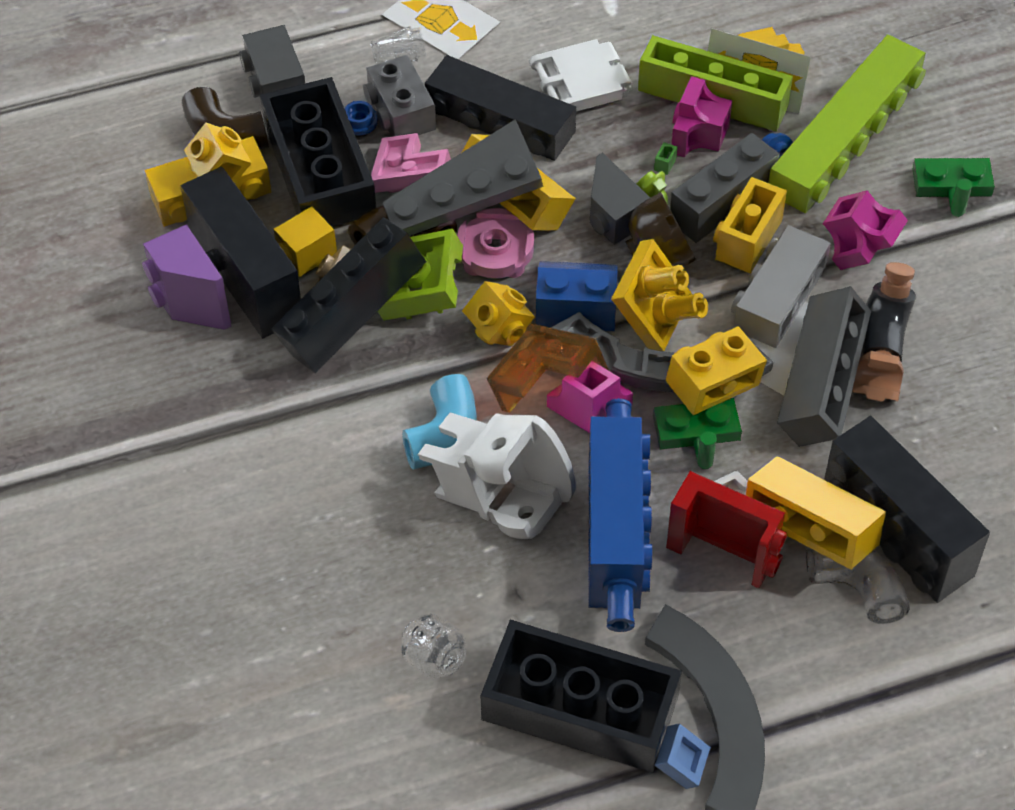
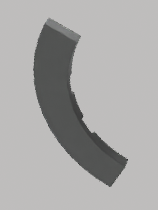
M580 312L548 329L547 339L582 365L590 359L620 377L621 383L654 391L675 393L665 381L671 357L675 352L658 351L648 348L640 351L620 344L619 338L603 331ZM757 347L767 359L763 375L772 370L774 362Z
M665 604L645 638V645L663 655L696 683L704 696L705 704L712 717L718 737L719 757L716 779L706 802L705 810H755L763 782L765 740L762 721L754 695L741 670L722 645L692 619Z

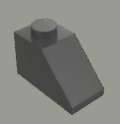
M602 152L596 157L589 220L593 229L598 234L604 235L615 245L630 236L628 227L630 216L637 206L650 197Z

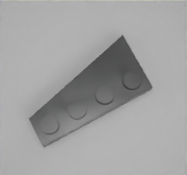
M515 119L383 201V206L389 221L411 236L541 188L543 183Z

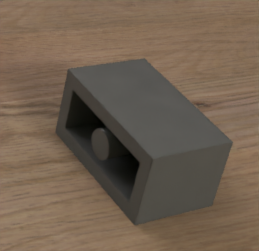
M285 25L242 35L245 50L239 51V56L244 72H251L252 74L248 79L254 98L260 97L261 94L305 84L303 70Z

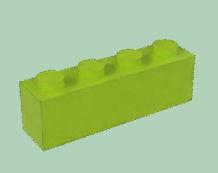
M652 35L640 58L638 91L674 102H680L690 77L703 79L707 88L713 94L721 98L733 100L731 119L777 132L789 106L792 75Z

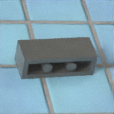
M751 133L671 192L670 210L682 233L697 243L716 229L721 220L725 221L734 198L737 194L741 195L751 177L769 183L770 169L778 161L780 153Z

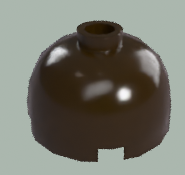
M661 192L637 206L630 216L628 224L632 238L625 241L632 256L640 241L654 239L672 266L682 265L684 267L696 260Z

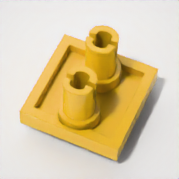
M654 239L640 241L611 300L648 349L665 351L679 320L704 318L708 312V302L706 298H703L704 295L702 293H691L687 287L689 283L687 271H683L684 267L682 265L672 266Z

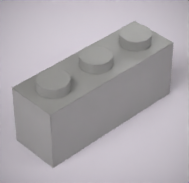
M790 225L787 226L780 238L774 237L766 252L767 259L763 265L756 264L749 278V287L745 292L740 290L731 307V312L735 313L733 328L739 326L748 337L777 348L826 269L831 243Z

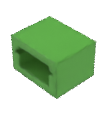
M663 142L655 157L654 171H663L666 175L669 174L677 158V146Z

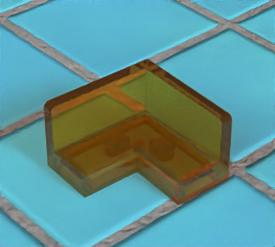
M531 324L486 379L501 410L510 413L546 370L579 378L591 361L608 371L609 369L596 338Z

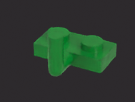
M914 158L912 171L916 197H948L950 211L955 217H961L965 214L969 197H992L995 186L990 158Z
M730 398L695 415H692L684 404L659 406L653 409V419L660 450L694 446L697 464L702 469H709L713 466L716 443L741 441L742 429L734 398Z

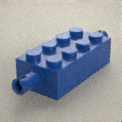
M618 398L609 400L606 403L605 411L607 417H591L588 608H607V628L614 632H627L635 627L633 610L634 608L640 609L642 592H650V570H652V544H650L652 508L649 506L651 470H648L650 434H642V417H631L632 404L628 400Z

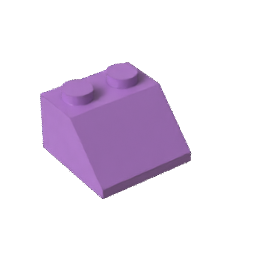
M187 224L143 244L147 260L142 262V266L149 281L153 284L148 286V291L157 308L163 306L172 320L223 330L232 327L223 278Z

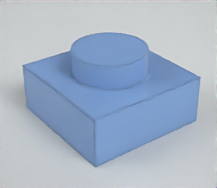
M680 723L668 726L655 766L685 789L698 787L710 746Z

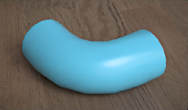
M451 374L435 381L430 388V394L436 408L435 418L424 425L403 430V445L412 470L432 465V463L419 459L418 453L425 444L449 448L456 443V438L441 433L439 426L450 412L477 420L475 398L466 376Z

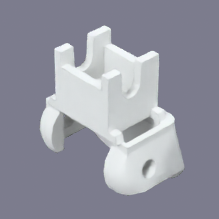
M450 412L439 426L441 433L456 438V443L449 448L425 444L418 453L420 460L432 463L439 479L440 486L434 492L437 498L477 511L481 518L487 521L491 519L492 523L498 525L504 534L516 539H532L541 533L562 502H569L576 490L573 467L563 444L548 423L537 415H502L497 413L486 424ZM508 482L514 484L515 487L497 511L490 509L489 505L504 485ZM524 513H533L529 518H520Z

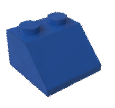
M540 261L536 290V328H551L580 312L603 331L615 332L616 305L611 298L617 288L618 265Z

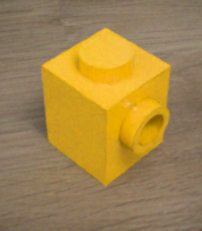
M312 206L274 228L275 240L297 269L299 277L319 266L325 255L333 256L337 252L335 230Z

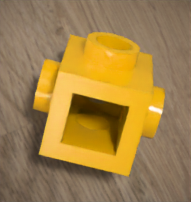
M205 123L184 149L192 165L191 169L197 177L222 166L232 181L236 183L252 163L241 145L240 136L233 129L226 126L221 128Z
M488 281L483 282L462 310L476 327V335L489 345L513 346L514 343L525 335L526 328L535 318L526 307L527 301L521 293L510 288L508 285Z

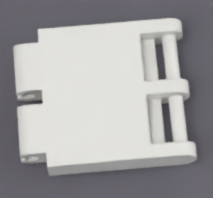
M595 39L537 54L529 59L531 68L537 70L542 80L540 82L542 91L548 93L551 97L560 98L561 101L576 106V111L622 100L623 93L632 90V81L624 66L619 64L621 60L611 42L599 44L598 40Z

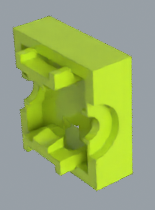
M453 229L410 237L426 260V263L377 311L384 321L406 317L408 320L412 319L413 315L435 311L441 314L443 310L456 308L458 289L454 282L453 271H455L456 263H461L463 244ZM422 287L420 290L410 291V288Z

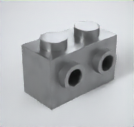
M408 55L366 67L368 83L363 84L364 94L370 105L375 104L378 122L383 131L388 129L393 137L414 133L421 135L436 130L435 104Z

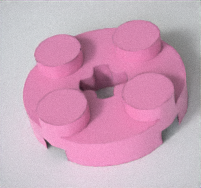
M492 208L477 212L476 218L468 224L466 219L459 227L457 233L459 240L463 244V267L469 275H479L487 278H517L524 273L525 266L533 257V230L507 209ZM493 239H499L502 246L491 247L487 244H491Z

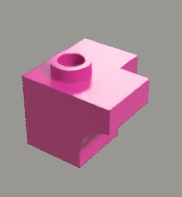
M692 76L673 115V124L675 125L673 127L671 145L677 146V155L685 157L690 151L698 148L719 152L729 129L733 100L716 96L707 88L705 80Z
M868 190L839 197L823 222V225L829 231L834 241L832 260L840 270L869 264L877 250L893 246L908 220L900 209L893 210L880 205Z
M589 359L564 377L562 384L547 394V407L590 433L591 417H607L605 411L606 403L612 399H625L633 405V392L620 385V377Z

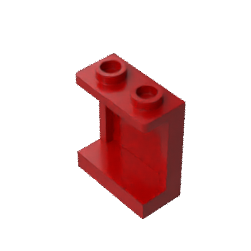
M689 471L671 502L666 548L682 555L691 537L694 536L754 563L751 585L760 588L766 576L773 578L781 564L783 555L780 554V551L787 537V532L782 530L785 513Z

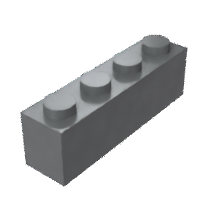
M851 286L813 295L809 298L777 424L798 447L831 441L842 435L871 314L869 307Z

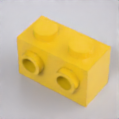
M751 177L741 195L737 194L734 198L725 221L721 220L715 230L713 242L717 243L715 260L751 274L783 220L787 190Z
M737 326L724 333L716 332L706 341L692 347L685 346L676 351L671 357L665 381L691 414L695 415L759 386L767 359L742 329Z

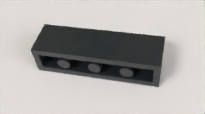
M449 55L444 57L425 82V88L435 104V113L437 115L446 116L465 124L469 128L477 129L490 135L516 119L529 151L553 161L557 159L576 132V106Z
M383 217L271 329L295 359L316 373L426 263V260L409 234Z

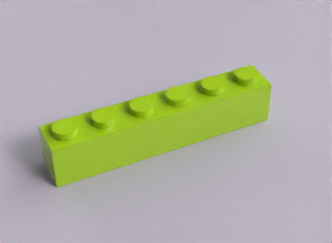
M889 34L884 37L771 167L769 184L787 190L786 204L806 214L815 202L821 203L825 199L830 189V184L835 179L840 180L845 175L850 161L855 155L859 157L863 154L870 137L874 132L879 134L883 130L889 114L893 110L896 112L900 110L911 88L917 89L926 74V70L922 68L926 52Z

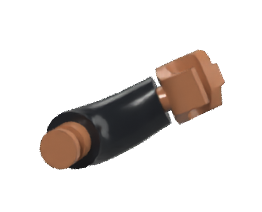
M890 262L885 267L886 276L883 277L882 282L874 285L866 303L871 310L863 343V356L859 360L852 392L866 395V399L883 402L885 399L899 401L904 374L901 362L905 331L916 300V294L911 289L912 283L910 281L914 277L915 270L904 263Z

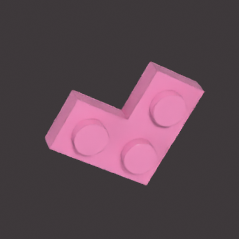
M418 133L382 138L371 173L375 185V193L386 191L395 193L403 190L451 160L448 149L419 153L421 143Z

